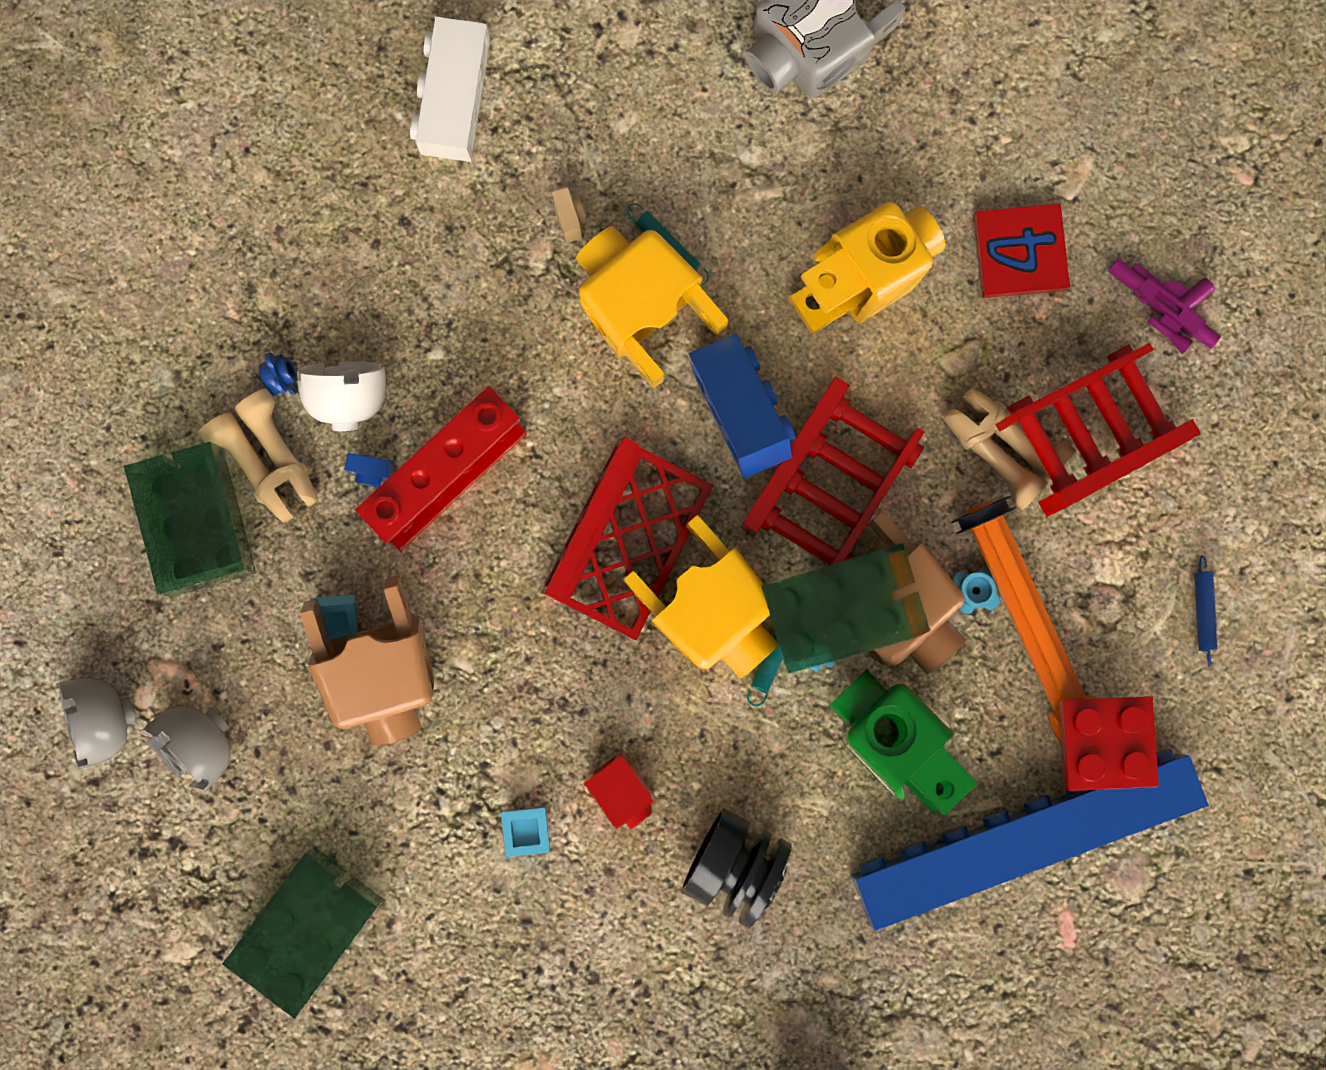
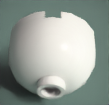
M345 361L338 362L339 366L325 368L324 363L297 369L301 403L307 413L320 422L331 423L333 431L357 430L358 422L367 420L380 410L385 399V366L381 367L379 363Z

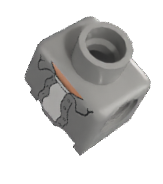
M760 0L757 4L753 33L758 42L744 53L745 59L758 81L770 92L778 93L793 80L805 95L815 98L866 63L872 47L900 25L906 8L899 0H895L865 24L856 11V0Z

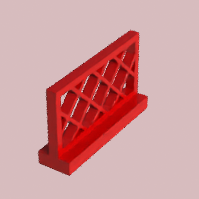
M622 437L617 440L541 593L637 641L650 611L632 590L609 598L601 573L624 566L628 576L632 572L630 564L653 557L658 575L654 583L647 586L658 597L690 534L686 525L696 515L699 516L714 485L641 448L640 444ZM640 459L656 466L661 484L638 491L633 473ZM665 472L677 477V479L667 481ZM685 481L700 489L692 506L677 511L669 486ZM629 483L632 493L622 496ZM663 488L670 513L648 520L640 496ZM634 498L642 522L619 530L613 512L619 502ZM688 513L683 525H681L679 515ZM672 518L677 531V537L672 545L657 549L650 525ZM610 521L613 532L602 535ZM644 527L651 552L628 559L621 534ZM615 537L622 561L599 569L594 550L598 542ZM669 551L662 565L659 554ZM590 560L593 571L583 574ZM592 576L596 577L603 600L584 605L571 598L580 580ZM634 595L639 613L630 628L616 621L611 603ZM605 605L608 616L594 610V608Z

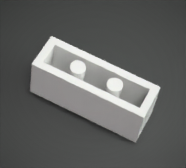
M435 16L433 31L426 32L424 57L429 58L427 72H420L417 84V97L422 99L420 114H413L410 129L411 139L415 140L421 155L468 162L472 160L490 47L489 31L485 23Z

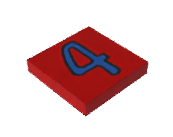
M1061 204L984 210L974 213L973 220L982 298L1067 291L1070 288Z

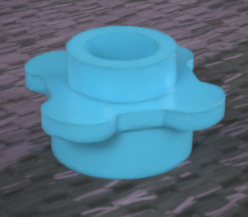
M981 568L977 573L967 574L961 571L954 575L953 581L962 591L965 599L964 604L959 609L960 612L970 614L974 609L983 607L987 610H993L999 605L1000 598L996 594V585L989 568ZM975 586L980 589V593L978 595H975L972 592V589Z

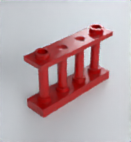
M1150 343L1136 350H1133L1130 344L1106 356L1109 364L1033 402L1030 395L1020 399L1006 408L1009 416L995 424L1000 432L1019 422L1053 484L1049 487L1053 494L1038 501L1046 517L1073 505L1201 435L1193 419L1176 427L1173 420L1168 422L1138 369L1135 361L1154 350ZM1118 370L1152 429L1149 432L1152 440L1146 444H1143L1140 437L1135 439L1102 380ZM1085 387L1120 447L1116 450L1120 458L1110 462L1107 455L1102 457L1069 397ZM1051 405L1054 406L1087 465L1083 467L1087 476L1077 480L1073 473L1068 474L1035 413Z
M836 376L791 445L792 459L779 464L740 528L754 537L760 528L767 532L770 529L774 530L828 564L824 572L831 580H833L835 575L843 578L856 558V556L850 553L851 549L903 466L905 465L911 469L919 458L924 446L918 442L925 433L917 427L908 439L905 440L850 406L851 400L844 397L850 385ZM829 418L836 423L839 419L897 455L884 477L826 441L828 437L822 434L821 431ZM806 455L813 459L817 455L874 491L861 513L803 478L805 473L800 471L798 467ZM783 491L789 495H792L793 492L851 528L838 550L780 514L782 510L776 507L775 504Z
M490 386L486 387L367 497L355 511L386 544L390 541L399 551H402L527 435V432L518 423L521 419Z

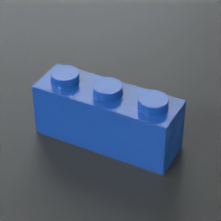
M736 333L688 353L693 375L743 479L792 459L790 441L795 439L794 431L786 415L778 417L773 407L778 404L774 390L768 380L760 381L756 371L760 370V365L752 347L744 348Z

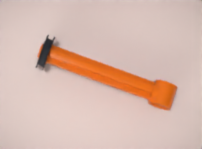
M1010 495L993 503L991 500H988L968 509V514L953 520L951 523L958 521L961 530L956 532V534L969 530L972 531L1051 704L1052 710L1048 713L1049 722L1057 740L1062 746L1059 700L1094 698L1090 694H1084L1005 521V514L1017 508L1016 506L1009 508L1006 500L1012 496Z

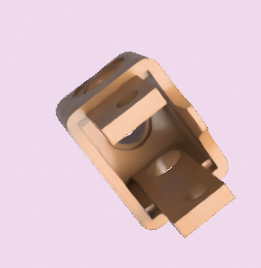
M882 511L868 525L899 558L894 564L886 568L870 567L856 580L857 590L852 601L821 568L816 570L807 580L838 613L834 620L880 664L896 665L910 656L928 675L948 660L966 641L965 637L948 620L964 604V595L922 542L914 545Z
M399 575L387 578L384 586L385 596L394 621L392 623L331 640L318 599L304 602L299 613L312 650L308 666L332 723L339 729H346L364 723L372 745L395 743L419 731L421 724L415 708L427 705L433 696L434 672L421 617H412Z

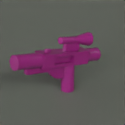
M1119 258L1107 271L1134 291L1133 294L1139 298V301L1147 304L1162 316L1158 320L1152 315L1147 323L1165 335L1181 354L1190 347L1193 340L1178 334L1179 330L1190 338H1196L1209 349H1212L1221 338L1219 333L1205 324L1206 320L1192 311V309L1215 291V286L1209 279L1202 278L1191 289H1188L1175 281L1161 282L1136 263L1131 268Z

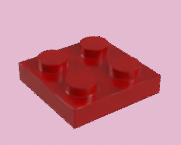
M1153 696L1059 700L1065 790L1159 787Z

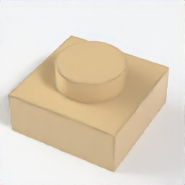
M568 187L552 191L553 204L566 244L582 239L580 225L586 224L587 220L580 198L572 200Z

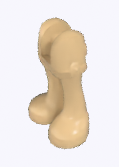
M264 388L243 399L235 407V411L259 440L277 469L275 471L269 472L246 437L242 426L234 414L230 412L210 420L197 433L206 445L225 448L234 457L255 489L254 496L257 502L264 504L280 521L285 523L291 520L294 515L288 507L287 501L280 495L276 487L289 480L296 494L302 498L308 507L314 505L318 501V497L308 476L309 468L305 463H299L275 426L272 418L275 400L270 391Z
M971 388L962 396V401L982 422L977 425L957 409H950L943 420L966 450H973L1006 482L1011 490L1012 502L1023 511L1048 484L1050 477L1024 430L1017 423L1000 432L998 431L995 424L1009 416L1005 411L1006 406L1000 401H993L985 394ZM994 433L998 435L1036 473L1028 471L1018 464L991 439V436ZM1066 442L1053 445L1063 465L1077 451Z

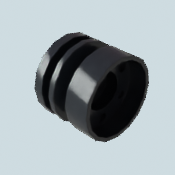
M723 808L713 822L683 882L681 893L706 906L716 898L720 891L727 893L723 906V915L730 918L740 903L744 902L739 923L750 929L761 913L770 906L784 880L792 844L780 838L770 853L767 854L772 834L764 830L752 845L746 843L750 822Z

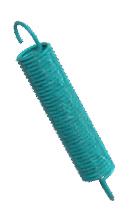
M632 203L627 207V214L643 232L647 230L658 232L695 271L698 270L701 264L696 261L695 257L693 258L692 254L649 211L644 212L636 221L629 214V208L632 205H637L644 210L643 207L637 203ZM704 268L703 270L707 274V280L704 283H702L701 286L705 285L709 281V273Z
M791 602L786 608V611H788L790 605L798 604L801 607V614L798 619L783 614L780 619L781 621H779L780 623L773 635L779 646L761 662L751 684L752 687L766 695L760 704H753L749 700V693L751 692L749 690L747 700L752 706L762 705L768 696L767 692H769L770 686L774 682L773 680L779 670L778 668L782 664L781 662L787 652L786 650L789 648L788 646L803 614V607L799 602Z

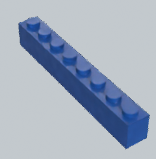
M1172 749L1157 752L1159 787L1065 790L1066 795L1050 800L1049 795L1039 796L1024 802L1025 810L1009 815L1007 810H1003L982 818L984 825L968 831L966 825L945 831L941 834L943 840L926 846L925 841H919L901 848L902 856L885 862L884 857L880 856L862 862L858 865L860 871L851 874L869 925L874 931L1209 806L1190 755L1173 754Z

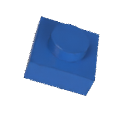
M347 453L344 470L356 476L355 483L378 488L382 481H386L396 472L397 466L390 460Z

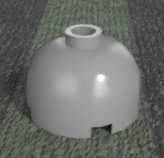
M83 677L58 682L69 738L74 743L75 750H73L78 769L98 765L113 758L122 750L127 741V725L135 723L130 698L120 699L115 687L99 678Z
M180 705L173 707L154 718L141 730L142 735L151 736L147 743L178 777L188 772L195 779L189 786L200 794L205 793L218 781L226 771L231 758L230 744L223 734L229 727L212 709L204 714L193 706Z

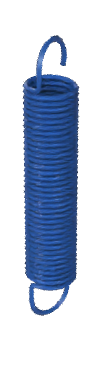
M1202 555L1199 560L1200 572L1194 573L1198 650L1208 651L1207 660L1208 667L1210 668V650L1218 649L1214 572H1203L1201 569L1202 557L1205 568H1207L1206 558Z

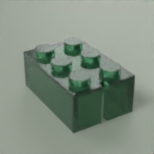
M206 442L171 452L173 460L160 455L124 466L157 595L175 597L256 574L223 448L212 442ZM178 463L185 467L179 468Z
M903 543L761 586L788 674L912 640L931 631L919 592H913L898 599H895L893 590L915 583Z
M316 848L304 853L222 963V965L294 1019L306 1009L385 902L382 897L355 877L346 881L341 888L336 886L334 883L340 880L347 871Z

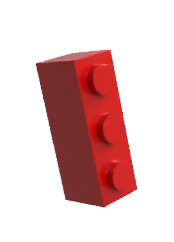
M624 750L588 775L583 783L615 829L626 824L631 830L652 814L651 804L655 802L654 792Z

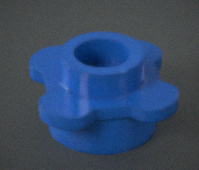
M271 352L265 354V362L259 365V375L264 386L272 395L283 394L287 391L292 395L297 393L298 389L295 383L298 380L297 371L290 359L282 354L276 356Z

